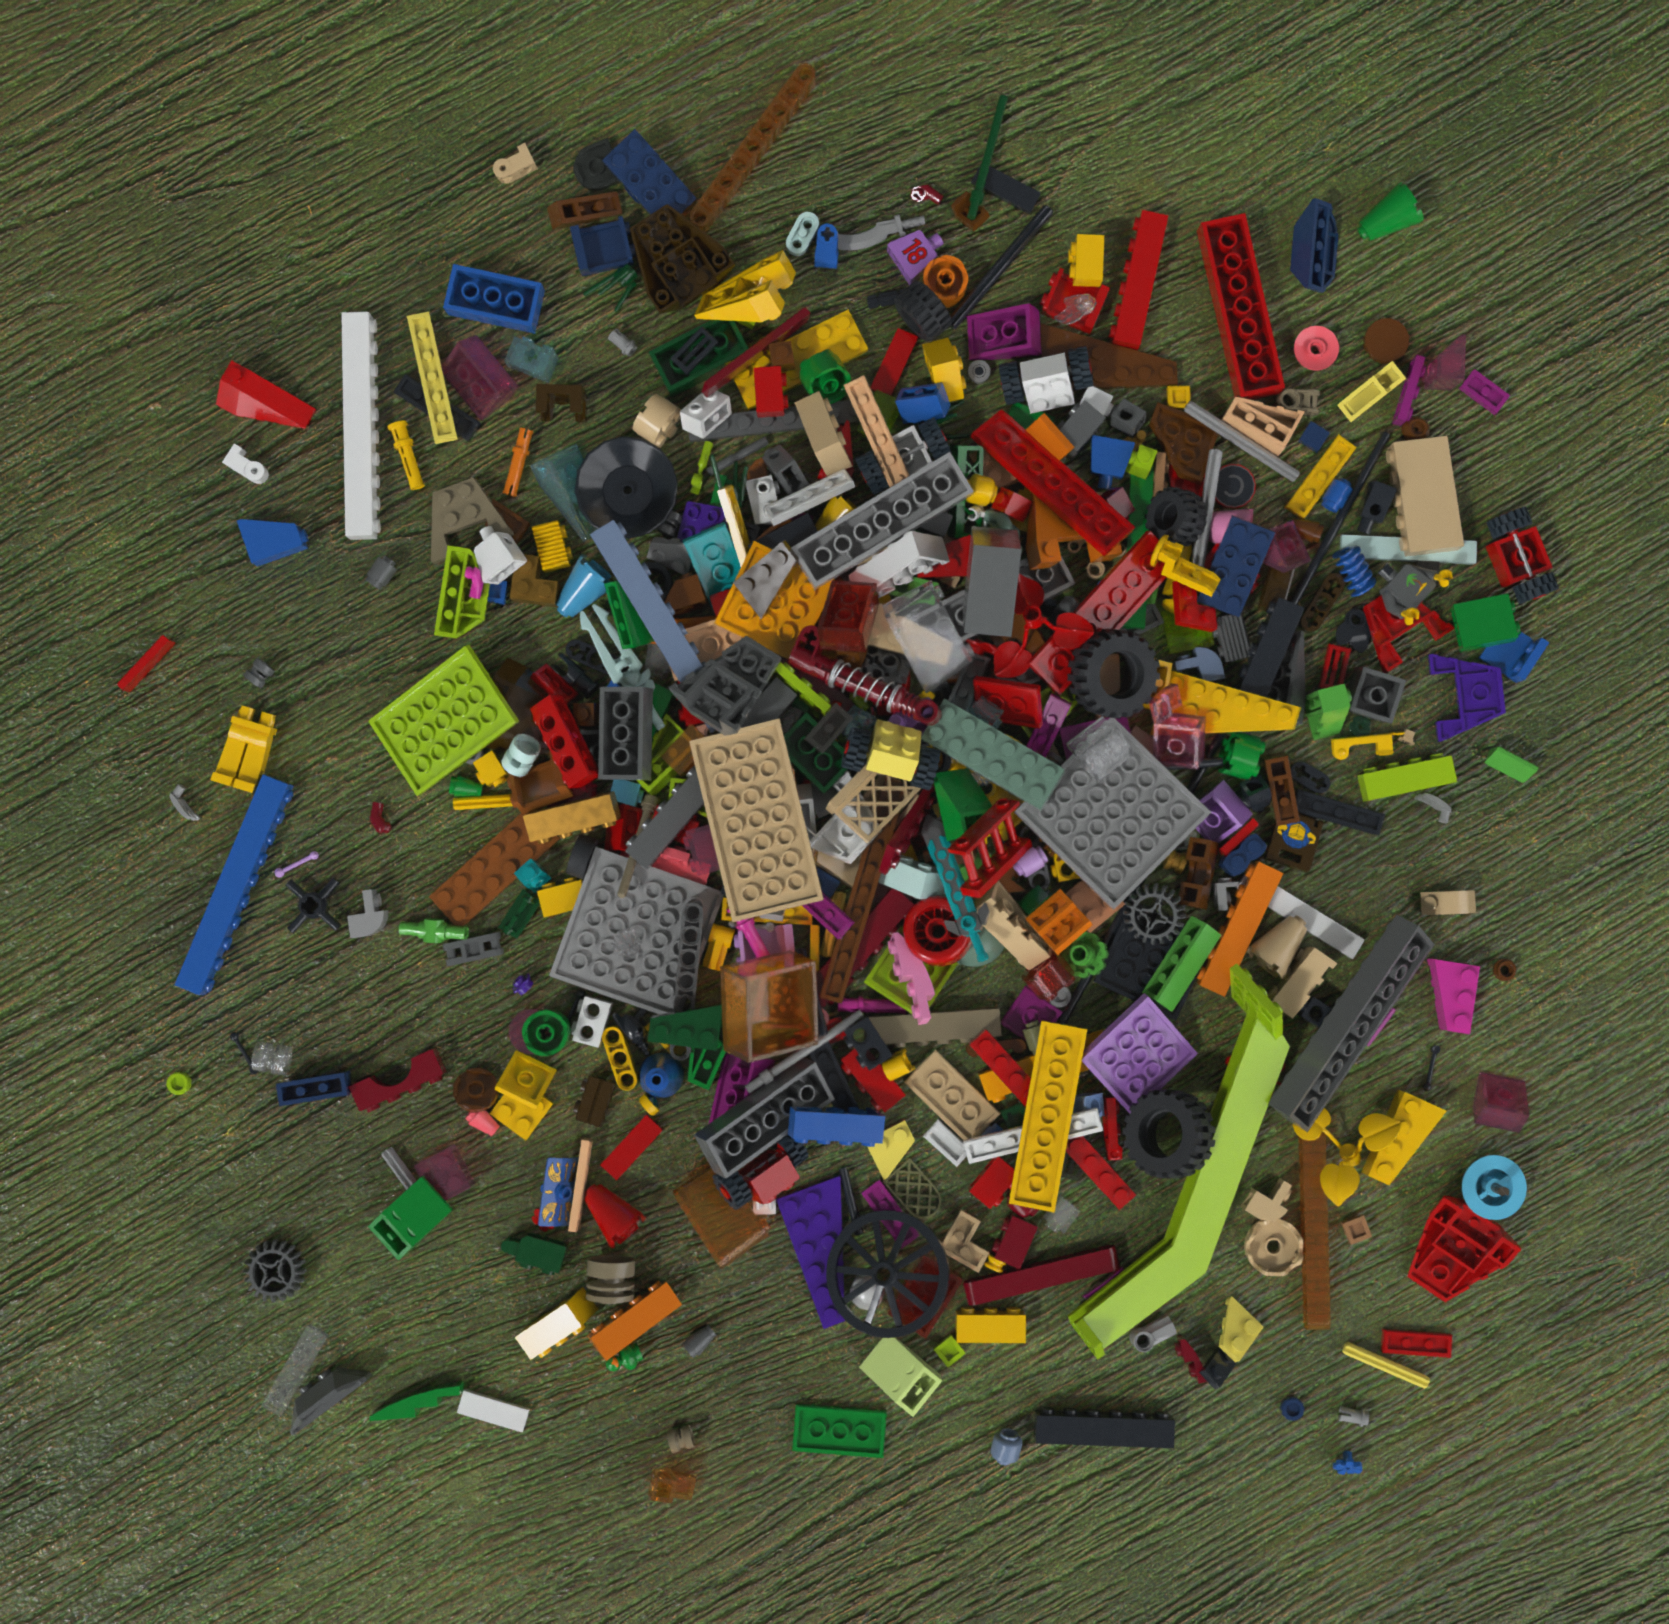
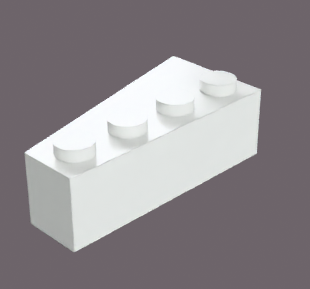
M909 531L897 542L889 544L883 552L874 555L870 561L858 566L848 576L856 600L869 602L870 598L876 600L896 590L895 585L907 584L913 581V576L922 572L927 574L933 571V565L939 562L944 565L950 562L942 537Z

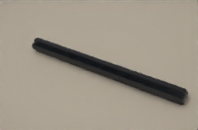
M1043 205L951 314L952 324L950 327L952 329H956L1052 216L1053 210L1049 206Z

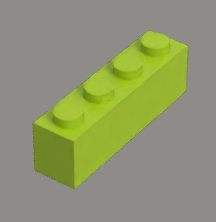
M1443 753L1430 755V760L1423 762L1421 757L1407 760L1408 765L1400 766L1399 762L1385 765V770L1378 771L1377 767L1363 769L1364 774L1357 775L1363 802L1457 782L1452 755L1444 757Z

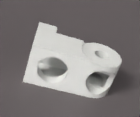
M233 444L222 463L253 483H264L269 476L267 468L257 461L251 462L244 456L247 452L238 445Z

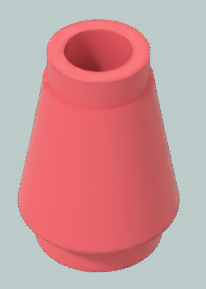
M486 1110L474 1113L469 1112L465 1117L469 1125L490 1136H493L500 1127Z

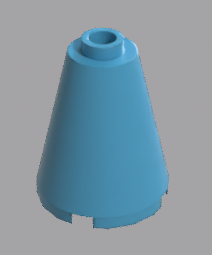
M581 554L556 602L558 606L557 611L566 618L568 616L574 617L606 593L604 583L611 582L609 580L612 577L610 573L593 559L591 562L585 560L587 557L585 554Z

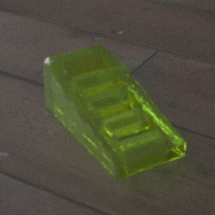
M853 693L849 695V699L863 713L867 714L873 706V702L870 700L865 702L863 697L857 695L853 697Z

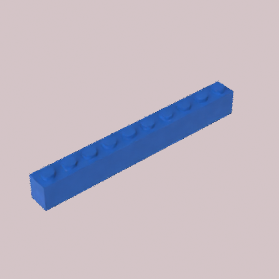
M262 775L177 977L175 986L199 996L206 995L207 992L212 990L215 980H213L214 975L223 965L224 959H222L224 951L228 950L232 943V932L240 924L241 917L239 915L242 908L248 905L250 900L248 894L251 887H254L258 881L259 875L257 872L260 866L265 864L268 856L266 854L268 846L272 845L276 838L275 829L284 819L285 812L283 810L286 803H290L294 794V791H292L293 785L269 775Z

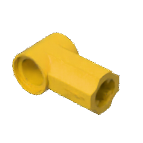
M713 923L708 939V949L702 966L717 971L722 970L727 950L730 949L735 929Z

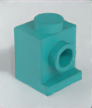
M531 858L514 873L522 884L532 890L534 894L542 888V885L547 884L552 879L542 866Z

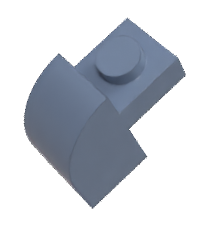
M1194 648L1191 650L1193 658L1190 657V654L1177 657V661L1172 665V669L1175 672L1195 668L1197 677L1206 681L1217 682L1225 679L1220 658L1215 652L1207 648Z

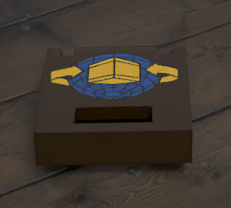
M1299 814L1300 822L1277 826L1275 820L1264 859L1301 872H1310L1324 821L1318 820L1316 827H1314L1315 818ZM1280 850H1284L1301 857L1298 858L1296 863L1280 858L1279 853Z

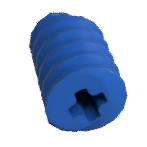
M1360 546L1345 547L1332 555V558L1340 557V560L1335 563L1336 566L1344 565L1339 571L1340 574L1348 573L1343 580L1344 582H1352L1347 586L1348 590L1355 589L1351 597L1366 593L1377 582L1372 577V571L1368 569V563L1364 561V554L1360 553Z

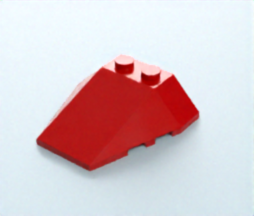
M1444 1195L1429 1213L1407 1277L1442 1301L1447 1302L1469 1289L1473 1283L1480 1279L1483 1281L1488 1278L1490 1273L1508 1266L1522 1249L1500 1224L1475 1214L1463 1199Z

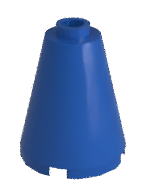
M655 1053L647 1057L640 1066V1085L652 1097H670L680 1089L683 1083L684 1071L682 1065L670 1054ZM656 1075L661 1078V1082L656 1080Z

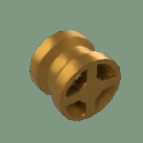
M1174 849L1165 858L1163 869H1173L1175 873L1181 874L1187 861V853H1178Z

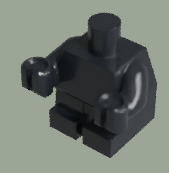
M1260 774L1256 777H1251V780L1248 779L1239 783L1241 790L1235 792V794L1248 809H1252L1253 812L1262 813L1264 807L1270 805L1272 798L1267 780L1263 779Z

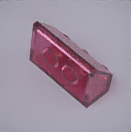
M477 335L458 341L441 366L445 378L481 421L505 404L519 387Z

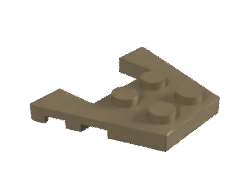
M470 478L433 492L432 563L437 564L446 560L447 546H450L447 535L487 521L488 526H492L494 532L514 535V532L506 524L500 512L494 507L491 499L477 479Z

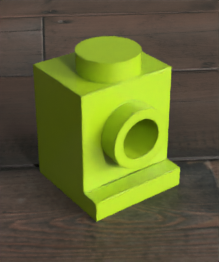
M1140 445L1137 452L1132 451L1125 472L1146 479L1153 465L1157 450Z

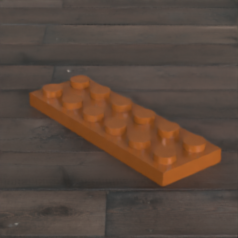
M520 813L434 891L429 898L454 925L466 926L517 879L514 873L530 858L535 861L541 858L560 840L559 836H553L551 841L538 844V841L530 842L523 819L525 814Z

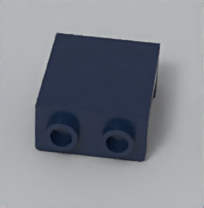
M618 216V221L580 229L579 225L570 227L582 277L622 268L625 264L629 266L634 265L633 257H637L634 243L629 244L628 236L631 235L629 221L624 222L623 216Z

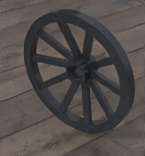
M883 1210L865 1214L852 1221L841 1231L833 1243L828 1256L826 1279L831 1300L845 1321L865 1334L880 1338H896L916 1332L935 1317L942 1307L948 1292L950 1269L944 1246L928 1225L910 1214ZM880 1220L903 1222L904 1224L886 1260ZM870 1223L873 1225L879 1262L852 1237L860 1228ZM910 1227L915 1228L927 1239L929 1244L894 1263ZM848 1243L873 1269L838 1266V1261L845 1244ZM934 1250L938 1262L939 1275L899 1272L901 1268ZM884 1267L890 1271V1277L887 1281L883 1280L880 1275ZM837 1273L872 1276L870 1280L842 1297ZM898 1279L938 1282L937 1291L930 1306L899 1282ZM874 1285H877L865 1321H863L849 1309L847 1303ZM892 1286L924 1312L915 1321L905 1326L902 1323ZM884 1288L896 1328H882L872 1325Z

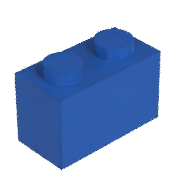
M943 382L901 388L895 400L904 424H917L933 417L935 420L945 418L951 406Z

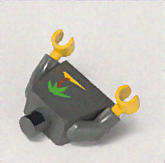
M1387 563L1378 572L1387 581L1379 590L1386 611L1399 617L1401 620L1405 618L1406 625L1413 624V618L1419 619V610L1416 608L1437 585L1436 581H1439L1440 586L1447 587L1449 580L1444 578L1453 579L1452 572L1448 569L1438 573L1435 570L1405 564L1396 571Z

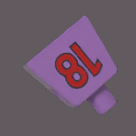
M918 230L887 244V252L910 285L924 274L927 264L938 257L935 250L943 245V241L938 233L926 238L922 231Z

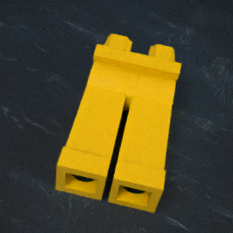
M241 706L237 717L232 716L231 718L232 724L228 732L227 741L217 769L213 772L210 780L255 793L265 772L273 735H276L277 729L273 728L276 715L262 712L259 722L256 723L252 721L255 709Z

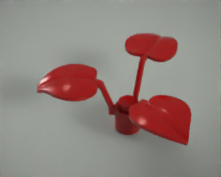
M1019 573L1014 613L1017 615L1023 614L1025 621L1023 642L1021 647L1017 642L1008 641L1002 643L997 648L994 654V674L1000 678H1014L1022 675L1030 668L1027 662L1032 658V654L1024 650L1027 645L1029 629H1037L1045 623L1052 630H1056L1053 635L1055 643L1062 649L1072 650L1083 645L1094 635L1092 625L1082 616L1070 612L1060 614L1056 619V626L1051 624L1046 617L1042 616L1039 608L1045 597L1042 586Z

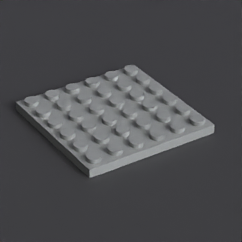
M1111 717L1060 766L1065 769V773L1042 811L1024 802L1014 812L1112 910L1211 813L1115 718Z
M595 847L549 976L657 1014L673 1012L683 907L689 902H696L703 909L700 962L724 894H721L722 891L652 866L649 869H645L637 862L625 898H619L617 893L628 858ZM690 906L686 911L687 917L695 919L699 915V909L696 906ZM688 929L684 933V938L687 941H694L697 938V932L694 929ZM686 952L682 956V961L685 964H691L695 960V955L692 952ZM683 975L680 978V984L684 987L690 986L693 982V978L690 975ZM684 997L678 1001L680 1009H683L687 998Z

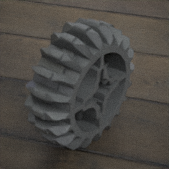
M1154 883L1152 890L1149 884H1145V892L1138 887L1136 889L1138 896L1131 893L1129 897L1132 901L1125 902V905L1131 909H1124L1123 911L1124 915L1130 916L1125 918L1124 922L1126 924L1132 923L1128 927V931L1131 932L1136 929L1134 937L1138 938L1140 934L1143 935V943L1147 941V938H1151L1152 945H1155L1156 938H1159V942L1164 944V936L1169 941L1173 940L1172 933L1178 935L1180 930L1177 927L1184 926V922L1179 919L1186 918V913L1179 912L1185 909V904L1177 905L1182 899L1181 896L1173 898L1175 890L1172 889L1167 893V885H1163L1162 890H1158V883ZM1157 897L1152 905L1139 904L1146 898ZM1164 900L1171 906L1174 917L1169 916V913L1163 910L1162 903ZM1159 905L1157 911H1159L1158 914L1161 916L1157 915L1153 922L1150 923L1152 913L1149 912H1153L1156 906ZM1136 911H1139L1140 915L1147 919L1146 927L1142 926L1138 921ZM1157 923H1170L1168 927L1162 930H1152Z
M275 1239L271 1244L267 1240L263 1246L259 1244L255 1247L256 1251L249 1253L251 1259L245 1260V1264L249 1267L243 1269V1273L249 1274V1276L244 1279V1282L251 1281L252 1285L248 1287V1290L254 1288L257 1290L254 1297L263 1294V1301L268 1300L270 1297L271 1302L274 1303L278 1298L284 1301L287 1296L292 1297L294 1295V1290H300L301 1286L299 1283L305 1281V1278L300 1274L306 1273L307 1269L301 1268V1265L306 1260L298 1259L302 1252L294 1253L295 1245L287 1248V1241H283L280 1244L279 1240ZM276 1253L281 1255V1257L274 1261L270 1258L266 1259L264 1255ZM287 1262H289L291 1267V1277L286 1269ZM279 1264L277 1267L278 1273L272 1276V1270H274L272 1268ZM259 1268L262 1269L264 1273L263 1280L260 1277ZM273 1281H277L280 1284L283 1282L287 1286L273 1288L268 1285Z

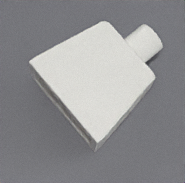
M487 526L480 530L483 541L475 547L474 553L483 583L499 584L524 565L527 559L508 533L494 532L492 526Z

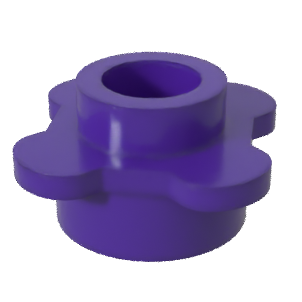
M529 973L525 976L521 974L513 982L514 987L512 988L514 994L518 992L520 995H523L531 988L534 982L530 979Z

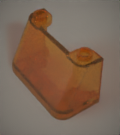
M710 1164L677 1184L673 1189V1194L718 1266L723 1269L770 1235L768 1230L771 1227L764 1217L760 1219L759 1216H756L748 1202L738 1210L730 1207L728 1202L726 1203L724 1197L720 1195V1191L715 1187L716 1185L712 1177L716 1173L713 1172Z

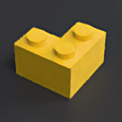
M1077 234L1075 241L1071 242L1070 249H1068V263H1071L1069 278H1073V286L1100 287L1103 281L1104 235Z
M949 338L922 344L925 363L930 373L932 384L943 382L949 402L964 399L963 389H966V382L964 376L960 374V370H963L961 356H958L956 345H951Z

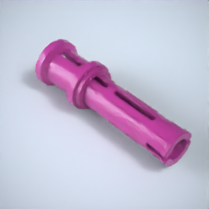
M754 917L737 921L736 928L739 931L742 930L760 966L768 965L767 962L771 963L773 958L754 926Z

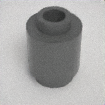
M385 555L382 559L378 557L367 572L368 577L365 581L381 590L383 586H387L397 571L394 567L396 563Z

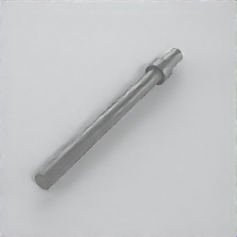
M860 1010L856 1011L829 1029L827 1035L817 1037L771 1069H765L760 1072L759 1077L745 1085L749 1094L763 1084H769L774 1080L775 1076L864 1018Z

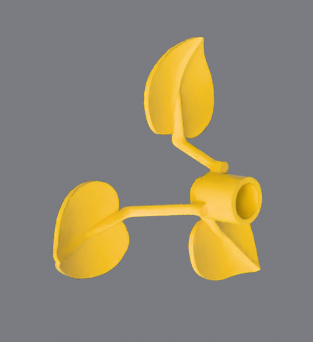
M1325 1108L1308 1133L1294 1124L1293 1128L1300 1138L1307 1141L1316 1140L1323 1131L1340 1149L1339 1154L1343 1161L1339 1162V1166L1332 1163L1327 1164L1321 1171L1320 1183L1326 1196L1335 1205L1341 1206L1359 1186L1360 1177L1354 1166L1361 1162L1360 1152L1362 1151L1363 1142L1365 1141V1145L1370 1151H1381L1387 1148L1400 1132V1121L1379 1113L1367 1115L1359 1124V1133L1363 1137L1359 1139L1357 1146L1351 1143L1340 1144L1325 1128L1331 1123V1116Z

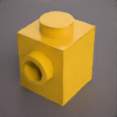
M490 751L473 762L478 771L475 774L482 785L486 783L487 786L491 787L494 785L496 788L507 781L506 777L509 774L503 768L496 752Z

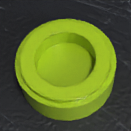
M176 1072L168 1077L166 1085L172 1094L181 1095L189 1091L192 1081L187 1073Z

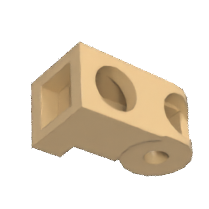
M525 143L517 146L519 153L507 159L501 158L495 161L493 172L501 183H511L538 170Z

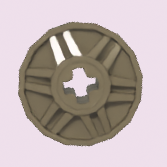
M599 1255L587 1259V1275L597 1278L586 1283V1287L591 1289L586 1292V1299L588 1301L602 1304H619L634 1300V1292L630 1290L634 1289L635 1283L624 1280V1278L635 1275V1259L633 1257Z

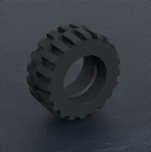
M1102 629L1100 632L1095 631L1094 635L1081 645L1080 648L1074 649L1072 655L1075 657L1073 661L1069 660L1068 667H1071V673H1068L1067 676L1068 681H1072V685L1069 688L1072 694H1077L1075 700L1078 704L1084 705L1085 710L1096 715L1111 718L1130 717L1133 715V712L1139 713L1143 710V704H1149L1152 700V692L1156 693L1157 691L1156 680H1160V673H1157V667H1160L1159 660L1153 657L1156 655L1153 647H1147L1149 642L1145 638H1140L1139 634L1134 632ZM1119 652L1127 665V678L1123 687L1118 692L1108 695L1100 682L1101 666L1110 654Z
M1152 1090L1147 1095L1140 1096L1137 1099L1139 1103L1131 1105L1129 1108L1131 1113L1126 1115L1124 1122H1127L1126 1128H1123V1135H1126V1140L1123 1142L1125 1148H1129L1128 1156L1130 1160L1136 1161L1135 1166L1139 1170H1145V1174L1157 1176V1178H1184V1176L1195 1174L1196 1170H1201L1205 1166L1204 1159L1209 1160L1212 1152L1209 1151L1210 1147L1215 1146V1140H1212V1133H1216L1215 1126H1211L1210 1121H1213L1211 1113L1205 1112L1207 1110L1205 1104L1198 1102V1098L1194 1095L1178 1090ZM1168 1112H1172L1178 1118L1182 1127L1181 1144L1170 1156L1165 1155L1161 1151L1156 1141L1158 1122Z

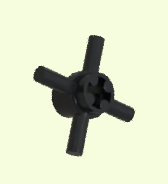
M333 877L320 892L306 893L292 879L288 881L285 886L300 899L298 907L301 913L292 921L287 929L295 933L308 918H321L336 932L342 925L327 912L328 903L326 898L340 882ZM311 899L319 904L313 913L309 910L312 907V904L309 902Z

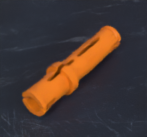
M519 428L516 446L512 448L513 457L504 491L502 492L508 495L512 486L511 496L517 497L526 456L530 454L528 448L533 431L528 429L526 438H524L525 428Z

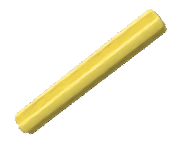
M1350 1342L1344 1344L1342 1352L1345 1355L1424 1389L1428 1387L1430 1382L1428 1376Z

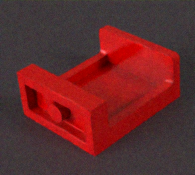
M1060 267L1058 274L1053 272L1048 285L1052 286L1049 294L1044 293L1040 302V306L1043 307L1041 314L1090 335L1110 287L1103 284L1100 288L1073 286V278H1069V275L1064 273V269Z

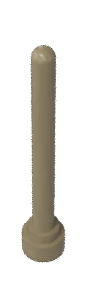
M652 795L643 796L641 802L643 814L636 833L637 837L643 831L641 828L643 823L649 817L651 818L657 805H660L661 800ZM630 855L617 893L619 898L626 897L637 863Z

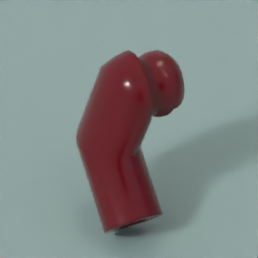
M928 184L917 186L910 193L913 201L919 202L930 199L936 205H939L944 198V195Z

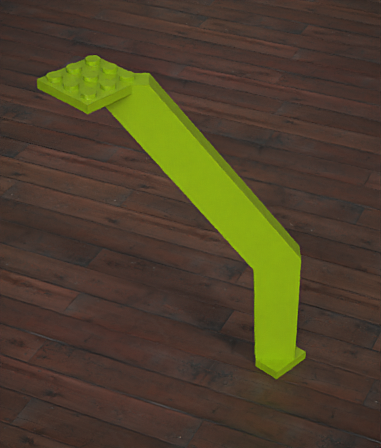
M1237 963L1230 968L1231 997L1245 1011L1246 1017L1210 1112L1213 1121H1210L1211 1126H1215L1216 1133H1212V1140H1215V1146L1210 1147L1209 1150L1212 1152L1209 1160L1204 1159L1205 1166L1201 1170H1196L1195 1174L1186 1177L1164 1238L1067 1315L1070 1324L1097 1360L1105 1355L1103 1349L1206 1273L1290 1048L1283 1036L1282 1008L1277 1002H1272L1267 997L1266 990L1260 984L1257 986L1254 983L1250 972L1246 968L1242 969Z

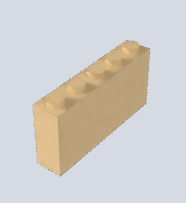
M1441 436L1393 442L1386 451V460L1391 466L1389 474L1390 484L1397 488L1393 497V505L1397 507L1396 526L1401 532V538L1399 539L1400 550L1404 551L1405 557L1461 549L1464 546L1448 437Z

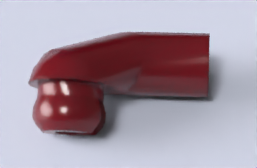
M373 802L370 823L376 832L387 834L391 830V823L385 822L382 817L384 803Z

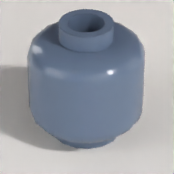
M1001 1429L993 1437L990 1450L992 1457L1001 1465L1015 1463L1020 1457L1022 1439L1013 1429Z

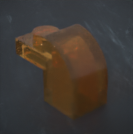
M670 1468L654 1469L648 1497L652 1501L673 1503V1498L692 1501L696 1476L673 1472Z

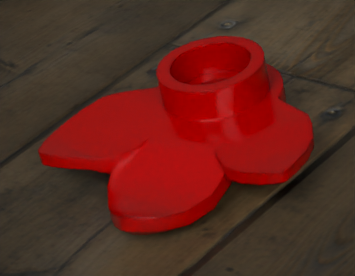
M978 639L966 640L969 645L967 651L984 656L986 653L994 657L998 648L993 644Z

